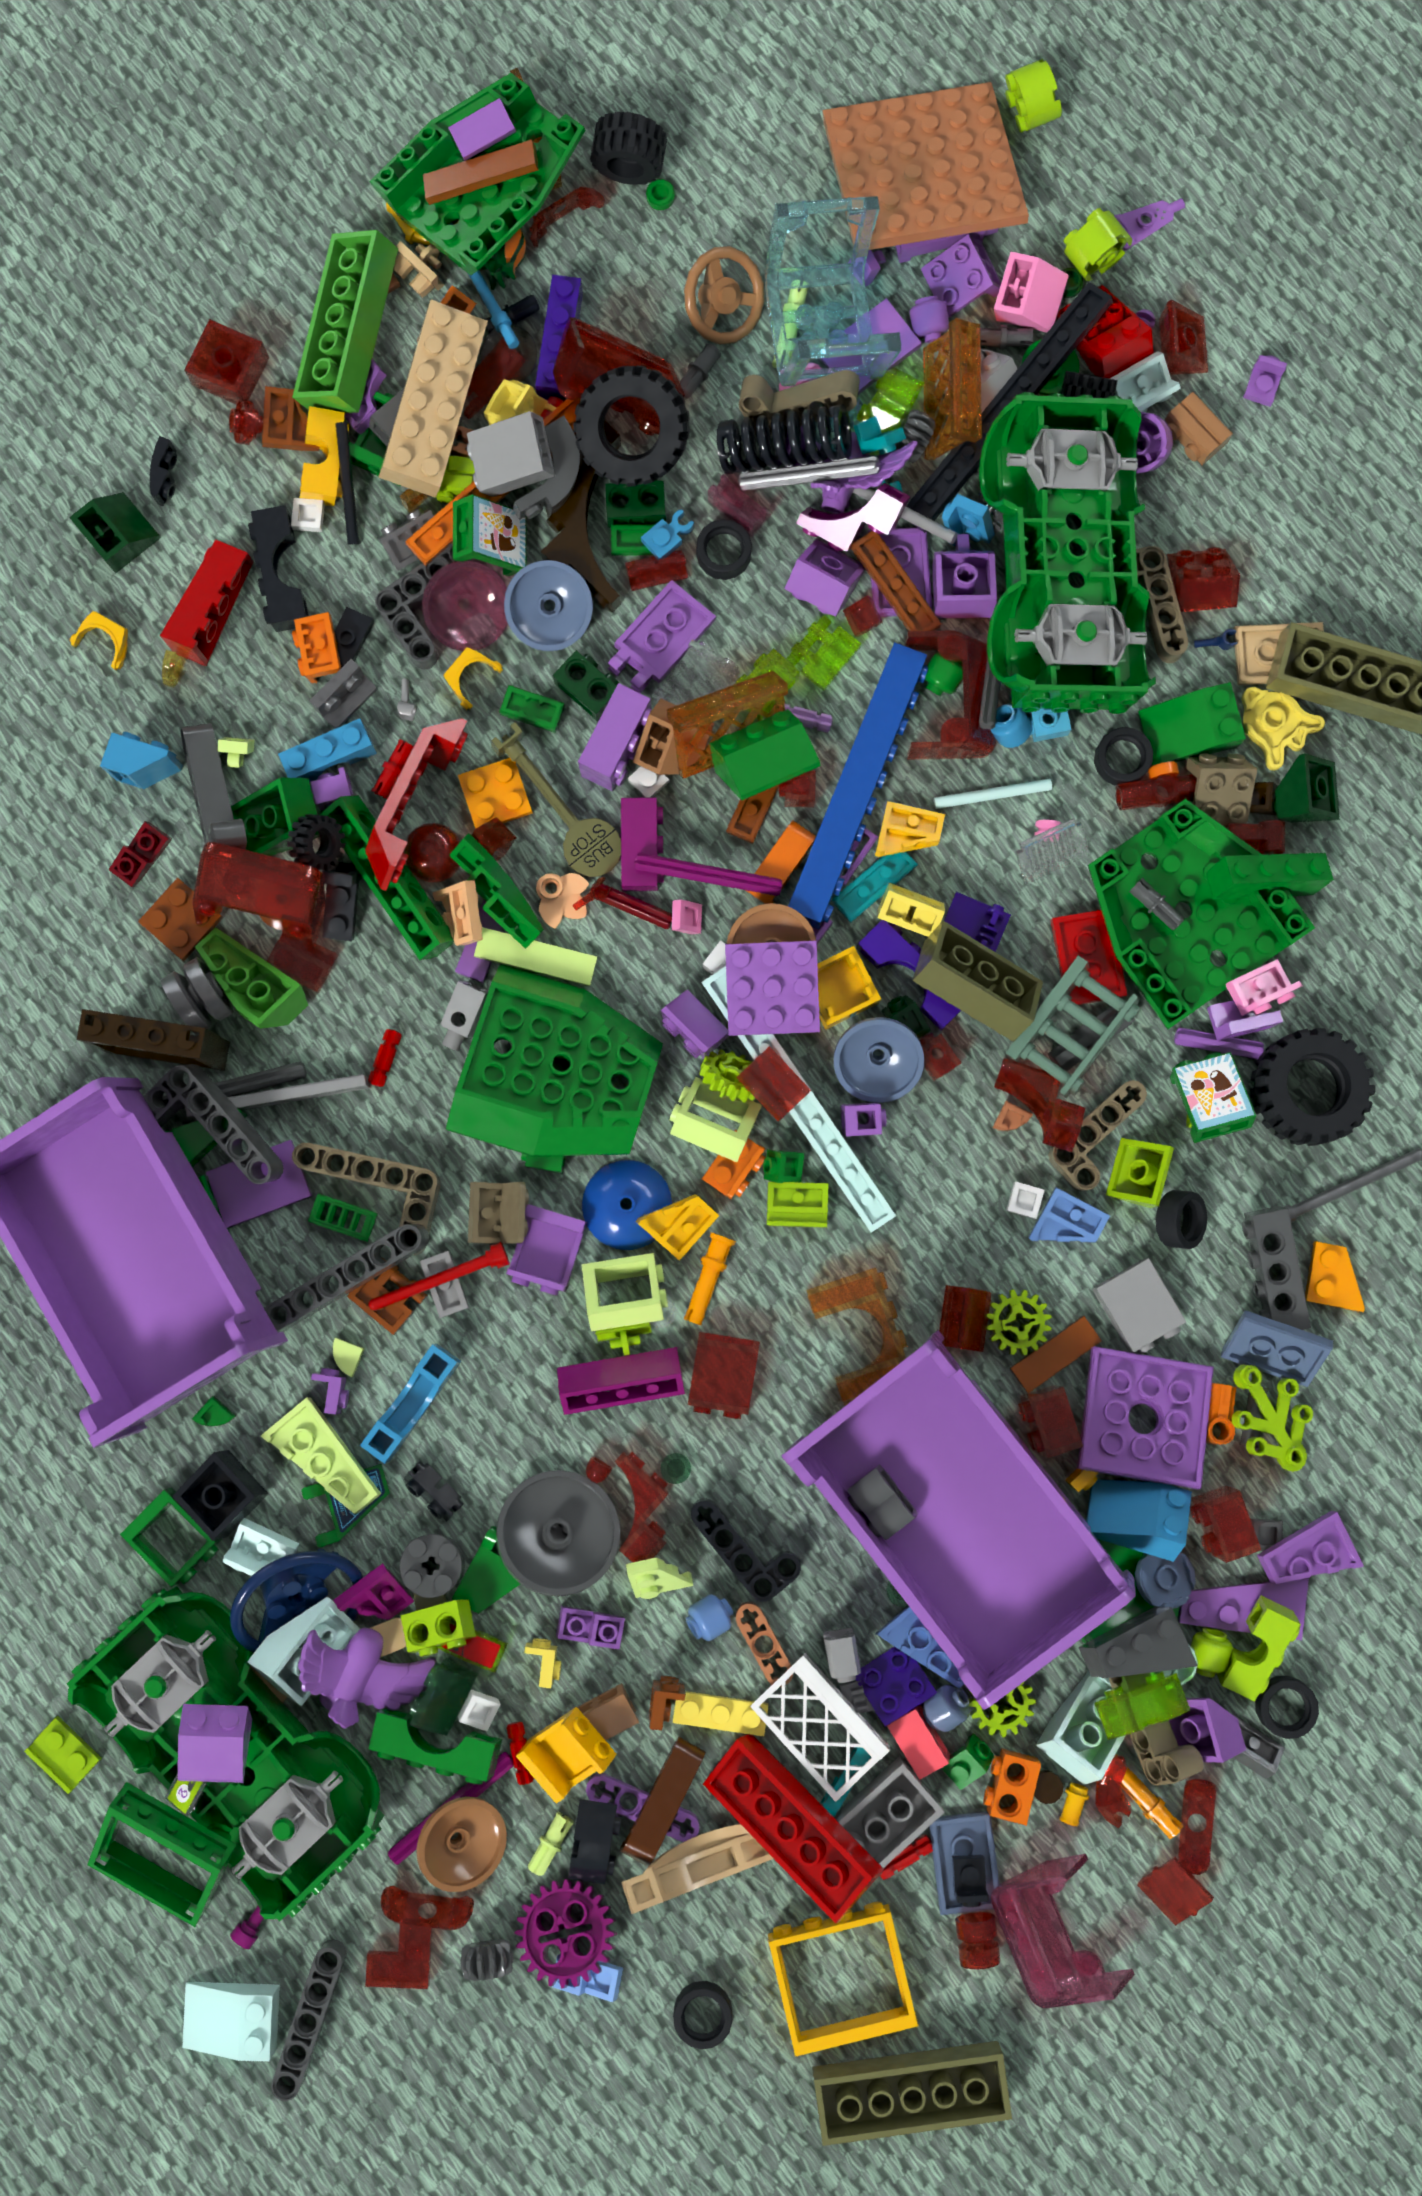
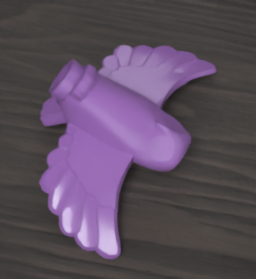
M801 426V448L805 452L806 443ZM786 431V450L790 454L791 447ZM851 432L852 451L849 459L871 456L870 453L862 455L856 433ZM816 441V445L820 450L821 444ZM913 441L896 451L876 455L880 462V472L878 474L811 482V488H822L823 502L821 507L831 513H844L845 508L849 506V499L854 489H868L882 485L884 480L890 478L894 472L904 467L906 461L913 455L918 442ZM827 458L825 462H830L832 460ZM812 460L809 464H815L817 462ZM797 461V463L794 466H800L802 464L798 463Z
M361 1628L343 1650L330 1648L323 1643L316 1630H311L308 1633L306 1643L302 1647L301 1658L298 1662L300 1670L299 1680L302 1682L301 1689L303 1692L310 1691L312 1695L320 1694L319 1700L321 1704L330 1710L328 1717L345 1729L359 1721L358 1702L364 1703L366 1706L373 1704L377 1709L386 1707L391 1711H396L401 1705L411 1703L414 1697L423 1695L426 1686L433 1679V1672L437 1668L436 1659L427 1658L412 1663H391L380 1660L384 1643L383 1637L379 1632L370 1628Z

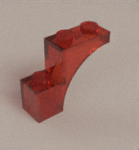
M1004 1058L994 1087L1013 1095L1029 1107L1042 1127V1143L1072 1152L1081 1130L1086 1107L1057 1099L1060 1081L1046 1071Z
M623 1451L615 1460V1463L622 1469L631 1485L634 1495L635 1514L631 1531L619 1551L633 1563L654 1558L667 1543V1539L663 1537L667 1532L654 1520L649 1524L646 1519L667 1497L669 1491L665 1489L668 1483L659 1474L654 1472L650 1475L642 1468L646 1463L636 1453L632 1451L628 1455Z

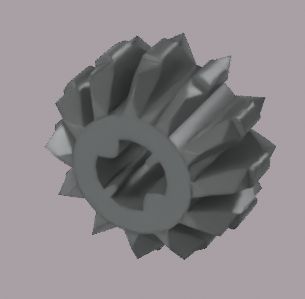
M916 409L907 414L900 428L903 427L906 439L896 443L897 449L893 450L896 451L913 441H917L918 444L913 451V455L907 460L911 463L916 462L921 457L936 428L934 419L930 418L923 411L920 412Z
M490 1939L465 1945L462 1948L460 1959L463 1978L472 1981H484L508 1975L513 1969V1950H511L509 1941L501 1939Z

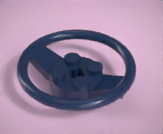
M320 1548L317 1551L298 1552L279 1558L254 1573L238 1591L230 1612L232 1632L245 1649L254 1653L268 1635L327 1597L328 1590L324 1580L336 1568L348 1575L352 1585L363 1578L362 1573L353 1562L339 1555L338 1552H326ZM260 1586L266 1609L257 1641L248 1634L244 1627L243 1612L248 1599ZM349 1608L346 1615L355 1622L359 1613L356 1609Z

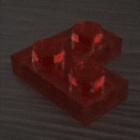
M401 1920L398 1952L369 1950L367 1953L365 1987L428 1989L430 1985L433 1921Z

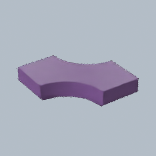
M373 358L359 412L345 413L344 415L346 420L360 435L369 427L371 415L378 410L377 402L373 396L378 392L382 381L387 376Z

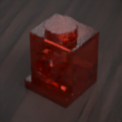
M930 1033L920 1040L924 1051V1068L933 1082L962 1063L942 1034L935 1037L933 1033ZM933 1049L941 1050V1059L933 1058Z

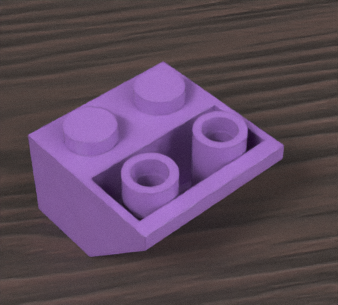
M688 990L661 1010L662 1026L674 1038L679 1034L685 1040L683 1047L695 1059L699 1055L703 1059L705 1056H709L710 1052L714 1051L729 1036L728 1029Z

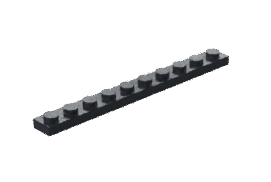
M1087 283L906 507L933 521L937 519L945 506L951 502L979 467L986 435L999 413L1020 393L1031 392L1035 395L1039 394L1113 303L1111 295L1092 283ZM914 525L915 527H917L918 529H920V530L923 531L924 533L926 532V530H924V529H922V528H920V527Z

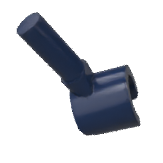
M1227 629L1219 637L1195 640L1194 648L1219 646L1223 650H1229L1238 642L1230 643L1226 640V636H1233L1237 632L1234 629Z

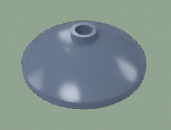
M543 560L525 566L512 578L505 593L504 612L510 629L519 640L537 650L556 651L572 645L585 633L592 618L593 600L586 581L575 569L562 562ZM548 599L555 602V609L553 611H548L545 608V602Z
M875 1017L855 1023L842 1034L834 1051V1070L840 1084L851 1095L867 1102L884 1103L903 1097L916 1086L924 1069V1051L917 1035L905 1024L890 1018ZM876 1049L884 1051L880 1056H876L873 1052Z

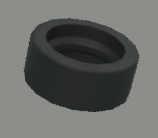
M720 519L709 523L702 529L697 538L696 556L699 566L707 575L715 579L728 580L739 576L746 570L751 559L752 543L749 533L742 525L733 520ZM719 534L734 536L741 546V555L738 560L729 565H718L712 562L707 554V545L711 538Z
M1120 727L1111 730L1102 738L1095 750L1094 764L1097 773L1104 781L1114 786L1125 787L1137 783L1145 776L1153 763L1151 742L1142 732L1134 728ZM1120 740L1129 741L1139 749L1141 755L1140 764L1133 772L1127 774L1118 773L1108 765L1106 759L1107 750L1114 742Z
M1172 1190L1167 1192L1160 1200L1156 1213V1231L1160 1241L1165 1246L1173 1248L1192 1249L1198 1246L1203 1239L1207 1226V1208L1204 1199L1198 1193L1191 1191ZM1182 1210H1183V1222H1182V1227H1181V1226H1180V1219H1181V1213H1182Z
M1287 1675L1275 1676L1269 1679L1267 1689L1260 1693L1255 1700V1710L1260 1722L1273 1734L1285 1739L1299 1738L1309 1733L1315 1726L1319 1715L1318 1701L1313 1691L1300 1680ZM1281 1689L1297 1691L1304 1701L1305 1710L1303 1716L1295 1724L1281 1725L1273 1720L1269 1713L1270 1699Z
M708 1981L693 1982L683 1988L677 1996L673 2019L674 2028L680 2039L690 2047L709 2049L722 2043L730 2033L733 2022L732 2004L726 1991L719 1985ZM702 1996L715 2000L721 2008L722 2014L717 2028L704 2034L694 2032L689 2028L684 2014L689 2002L696 1997Z

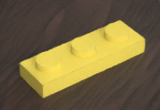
M685 1691V1701H675L673 1723L764 1736L766 1724L750 1707L755 1701ZM762 1703L760 1707L768 1713V1703Z

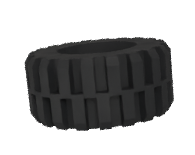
M639 365L618 367L607 371L593 380L592 384L581 395V401L577 404L574 413L576 414V422L573 423V430L577 435V441L575 442L578 450L582 451L584 455L583 460L587 466L591 465L596 470L595 473L601 478L606 477L610 479V483L616 485L620 483L627 484V487H636L639 484L646 485L667 474L683 455L690 433L689 411L686 410V401L682 393L679 394L675 388L676 385L670 379L667 380L663 377L662 373ZM633 396L646 400L653 406L659 417L660 432L656 443L650 450L639 455H627L619 452L611 445L605 433L604 423L609 408L614 402L624 397Z
M1315 1028L1313 1030H1298L1267 1047L1265 1054L1261 1055L1255 1064L1258 1067L1257 1070L1252 1071L1250 1079L1254 1081V1087L1250 1089V1098H1256L1257 1105L1253 1106L1256 1115L1261 1113L1265 1119L1261 1123L1267 1129L1273 1128L1276 1131L1274 1135L1281 1140L1287 1138L1290 1139L1291 1144H1307L1308 1146L1336 1141L1352 1133L1353 1128L1359 1127L1365 1120L1364 1113L1370 1112L1373 1105L1368 1100L1369 1096L1375 1095V1085H1370L1369 1078L1375 1076L1372 1068L1366 1069L1364 1062L1368 1058L1365 1053L1361 1052L1358 1054L1354 1050L1357 1047L1354 1041L1351 1039L1347 1041L1342 1040L1343 1034L1332 1031L1327 1033L1325 1028ZM1315 1060L1323 1064L1335 1079L1337 1088L1336 1099L1332 1108L1324 1114L1309 1115L1301 1111L1289 1096L1287 1088L1288 1075L1291 1068L1299 1061Z

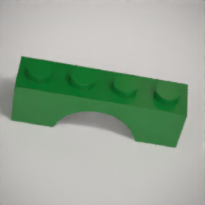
M1326 853L1225 856L1206 872L1213 899H1238L1252 892L1272 887H1285L1292 896H1310L1316 894L1334 880Z
M384 1708L377 1712L368 1749L376 1751L377 1756L383 1759L394 1760L395 1757L405 1759L406 1764L412 1767L424 1768V1765L436 1768L435 1772L438 1774L453 1776L455 1773L465 1776V1781L483 1784V1781L487 1782L494 1777L502 1739L473 1731L465 1736L457 1747L450 1749L437 1748L429 1744L421 1736L417 1728L415 1715Z

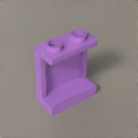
M528 1204L525 1210L528 1232L526 1237H524L523 1243H517L506 1274L513 1276L511 1280L513 1283L528 1287L530 1282L541 1285L540 1291L557 1296L559 1290L566 1292L587 1222Z

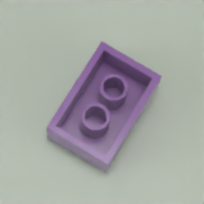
M618 683L578 760L581 777L612 792L616 785L622 786L628 774V770L625 769L629 759H634L649 713L652 711L651 698Z

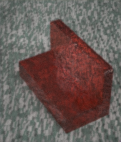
M946 1285L939 1329L945 1338L942 1341L944 1346L983 1352L986 1337L985 1326L988 1323V1318L985 1317V1314L989 1313L991 1292Z

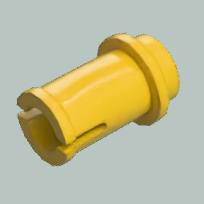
M1071 1782L1070 1786L1065 1789L1067 1797L1059 1820L1068 1825L1079 1826L1085 1800H1089L1090 1796L1087 1794V1787Z

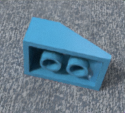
M1097 1479L1090 1490L1086 1522L1096 1539L1174 1562L1186 1545L1192 1491L1156 1482Z

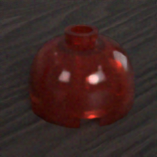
M424 823L414 828L407 836L406 841L408 843L404 853L409 856L406 865L418 879L435 883L443 882L451 878L460 869V866L450 857V853L460 843L457 834L449 827L439 823Z

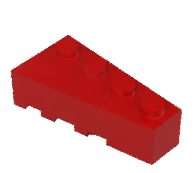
M216 539L213 545L207 549L202 564L160 634V637L174 654L207 666L253 565V560L248 552Z

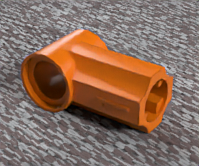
M1212 1383L1206 1437L1207 1444L1221 1445L1230 1443L1233 1440L1235 1427L1232 1424V1415L1237 1387ZM1215 1423L1221 1428L1218 1438H1215L1212 1433Z

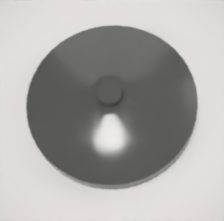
M547 1471L528 1478L509 1495L498 1517L496 1541L504 1566L521 1585L542 1595L568 1596L591 1587L608 1571L618 1551L620 1524L611 1499L595 1482L583 1475L570 1471Z

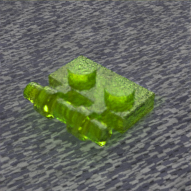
M824 615L817 623L813 622L809 626L807 635L800 643L796 642L791 648L792 652L785 659L792 667H795L800 660H804L807 664L802 668L801 673L823 691L861 648V643L840 626L830 634L826 629L832 622ZM817 640L823 642L824 644L815 654L809 650Z

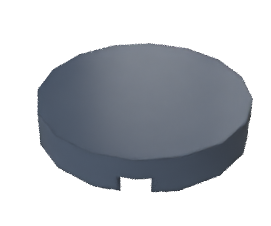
M1180 1552L1174 1562L1144 1553L1137 1563L1135 1571L1136 1587L1141 1597L1149 1605L1154 1607H1172L1174 1609L1188 1601L1191 1590H1194L1196 1579L1192 1563L1184 1553Z

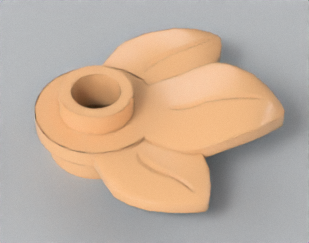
M549 873L543 875L538 880L536 891L541 899L539 913L548 926L556 929L563 916L570 919L586 917V904L580 894L589 886L587 880L575 873H569L561 877L557 874ZM548 884H555L557 890L555 893L549 894L546 892V886Z

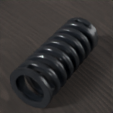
M845 405L831 406L829 411L825 406L818 409L817 422L821 439L820 450L816 445L814 414L811 409L803 411L802 428L806 443L805 452L801 448L799 416L796 411H789L786 423L791 447L790 454L786 450V428L783 416L780 413H774L771 419V429L776 449L775 456L771 453V430L765 415L758 416L756 432L752 419L750 417L743 418L741 435L739 426L734 419L720 421L717 428V450L724 473L727 475L736 472L746 473L752 468L761 471L767 466L776 469L782 464L791 467L797 461L802 465H807L812 460L822 463L827 458L832 461L849 459L852 451V433ZM830 416H833L835 438H832V440ZM756 433L761 452L760 458L756 455ZM725 438H727V445L729 449V452L726 453L724 446ZM741 441L746 454L745 460L741 457Z

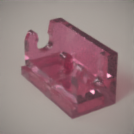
M722 474L718 486L716 487L713 484L708 489V502L730 520L742 525L749 535L753 537L770 518V510L766 507L762 508L731 483L729 477Z

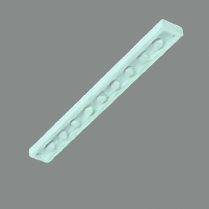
M725 966L701 983L728 1021ZM774 1034L737 1035L869 1231L872 1233L896 1217V1214Z

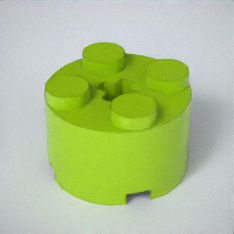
M1040 59L1005 75L1008 90L1005 91L1006 99L1010 108L1016 106L1018 115L1015 116V120L1020 133L1032 130L1061 117L1060 99L1055 101V90L1058 88L1047 61L1043 62V59Z
M1101 208L1094 210L1087 217L1085 225L1079 230L1074 229L1063 240L1066 245L1065 255L1086 281L1093 280L1090 275L1099 270L1103 274L1113 267L1124 256L1125 252L1122 248L1126 242L1131 246L1133 241L1132 237L1111 211L1103 212Z

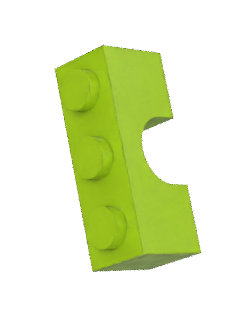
M1260 1595L1246 1619L1251 1633L1261 1638V1643L1256 1649L1249 1652L1233 1648L1228 1670L1217 1674L1221 1686L1254 1702L1258 1695L1267 1689L1271 1673L1275 1667L1277 1668L1281 1665L1285 1655L1284 1651L1290 1641L1293 1642L1297 1638L1301 1625L1293 1610Z

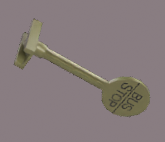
M514 722L510 725V738L506 734L502 737L503 743L497 737L491 740L492 750L498 757L506 753L513 762L516 761L568 826L569 831L564 839L563 852L569 867L576 873L586 877H600L610 872L617 865L621 856V839L616 829L608 822L597 818L579 821L525 754L527 750L520 743L523 731Z

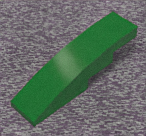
M468 833L449 856L470 875L466 881L475 880L476 892L486 901L482 909L526 949L544 929L512 879L487 850Z

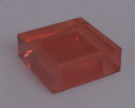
M868 595L843 610L856 637L867 633L883 623L872 598Z

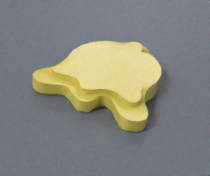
M1250 687L1245 690L1241 698L1244 705L1243 727L1249 738L1264 752L1266 767L1271 771L1280 769L1284 763V748L1289 747L1293 751H1300L1305 745L1306 736L1321 731L1325 726V720L1320 715L1305 712L1290 695Z

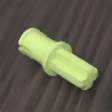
M561 1812L556 1813L546 1834L540 1836L539 1840L541 1843L528 1864V1869L538 1876L544 1875L556 1852H561L562 1847L560 1845L574 1824L571 1818L566 1815L563 1817Z

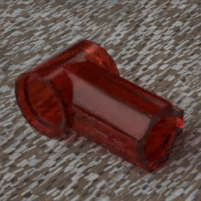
M1267 820L1261 821L1258 824L1228 823L1226 825L1229 831L1261 854H1264V852H1274V854L1285 853L1284 821Z

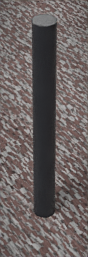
M347 422L335 423L347 542L348 545L359 544L348 427Z

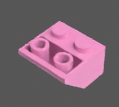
M1010 252L994 306L996 321L1024 328H1033V330L1047 333L1056 322L1069 275L1039 257Z

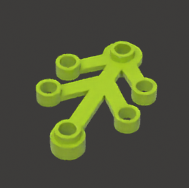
M1253 1365L1238 1366L1233 1374L1234 1382L1241 1389H1249L1264 1419L1253 1417L1248 1411L1238 1410L1232 1415L1233 1426L1237 1429H1253L1274 1435L1279 1445L1267 1444V1441L1261 1437H1251L1246 1443L1248 1453L1255 1456L1266 1455L1274 1457L1283 1469L1292 1472L1299 1471L1307 1460L1306 1450L1301 1443L1305 1423H1309L1312 1420L1313 1411L1308 1405H1295L1291 1411L1293 1424L1290 1436L1287 1434L1285 1426L1290 1400L1299 1391L1297 1381L1283 1378L1278 1382L1277 1390L1279 1393L1274 1410L1260 1384L1262 1374L1259 1369ZM1250 1373L1252 1374V1380H1251V1382L1249 1381V1374H1250ZM1287 1383L1290 1384L1289 1392L1286 1391ZM1302 1409L1304 1410L1303 1418L1300 1417V1411ZM1242 1415L1245 1417V1423L1243 1425L1240 1423V1418ZM1257 1441L1259 1443L1258 1451L1255 1450V1443ZM1295 1451L1296 1457H1295V1460L1293 1461V1460H1292V1453Z

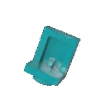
M876 417L854 425L862 455L876 450L879 451L880 455L897 449L896 443L906 439L903 427L881 433Z

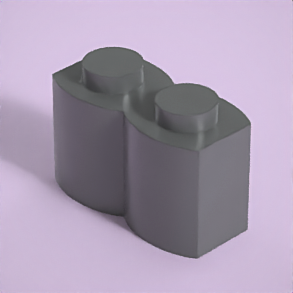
M880 1464L847 1490L850 1494L848 1500L854 1509L858 1512L863 1511L869 1519L867 1524L871 1531L877 1537L882 1536L885 1540L893 1536L918 1515L913 1505L898 1489L893 1479Z

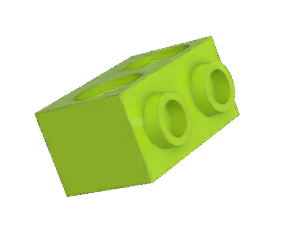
M453 1600L400 1615L407 1652H419L420 1657L437 1654V1647L447 1645L448 1649L465 1646L466 1639L476 1637L469 1600ZM452 1618L456 1621V1629L453 1633L449 1627ZM424 1626H426L428 1629V1637L426 1640H424L422 1637V1629Z

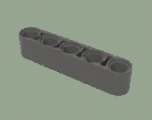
M331 1939L324 1942L314 1957L271 2084L273 2095L280 2101L292 2100L305 2080L346 1960V1947L339 1940ZM324 1952L334 1953L338 1962H327L324 1958ZM317 1982L324 1984L327 1993L320 1994L316 1992L313 1984ZM303 2014L313 2015L317 2023H306L303 2019ZM292 2045H301L305 2049L306 2054H296L293 2051ZM282 2076L292 2077L295 2085L288 2086L284 2084Z

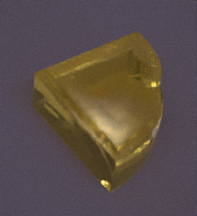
M170 650L165 651L162 680L164 685L174 688L177 685L184 662L176 652Z

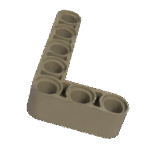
M301 1143L294 1148L292 1160L298 1168L407 1193L399 1227L406 1224H419L425 1227L428 1234L430 1233L441 1184L439 1176L435 1172L421 1167L312 1143ZM312 1149L315 1153V1159L311 1164L305 1165L302 1161V1155L306 1150ZM336 1156H342L344 1158V1167L340 1171L334 1172L331 1168L332 1159ZM371 1162L374 1166V1172L370 1177L363 1178L360 1174V1168L364 1163ZM399 1168L403 1172V1179L399 1184L393 1185L389 1180V1175L391 1171ZM424 1175H430L433 1180L432 1187L427 1191H421L418 1186L420 1178ZM422 1204L426 1209V1215L422 1220L415 1221L411 1215L414 1206ZM410 1230V1231L407 1233L406 1237H407L409 1234H416V1232L413 1231V1230ZM425 1248L419 1251L418 1253L414 1254L413 1256L421 1254L425 1250Z

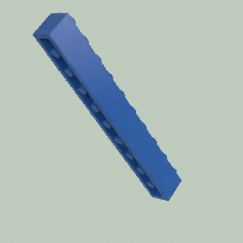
M895 642L788 907L795 909L803 915L811 927L818 930L822 922L828 923L834 906L829 904L833 894L839 896L845 879L840 878L844 867L847 869L851 867L856 854L851 849L855 841L861 842L866 829V825L862 824L865 814L871 816L877 801L873 794L876 787L880 789L883 787L888 773L883 771L886 761L892 762L895 757L898 745H895L894 741L897 734L901 736L904 734L909 721L904 716L908 708L914 709L919 693L915 691L918 682L924 683L928 672V667L925 665L927 654Z

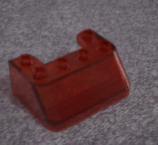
M569 318L564 328L553 369V375L561 395L570 400L582 398L581 395L584 390L598 376L618 367L639 365L662 373L663 377L667 380L670 379L676 385L675 388L679 394L682 393L683 397H685L672 365L666 360L580 319ZM629 396L621 398L612 404L611 408L615 411L623 413L625 410L632 413L639 424L638 428L645 434L653 436L655 433L659 435L660 421L658 414L646 400Z

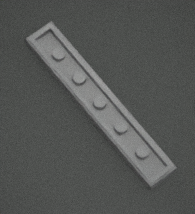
M359 1074L234 1096L228 1099L237 1109L244 1111L369 1089L370 1083L367 1076ZM209 1101L203 1102L206 1108L209 1105ZM185 1106L186 1116L191 1119H196L194 1115Z

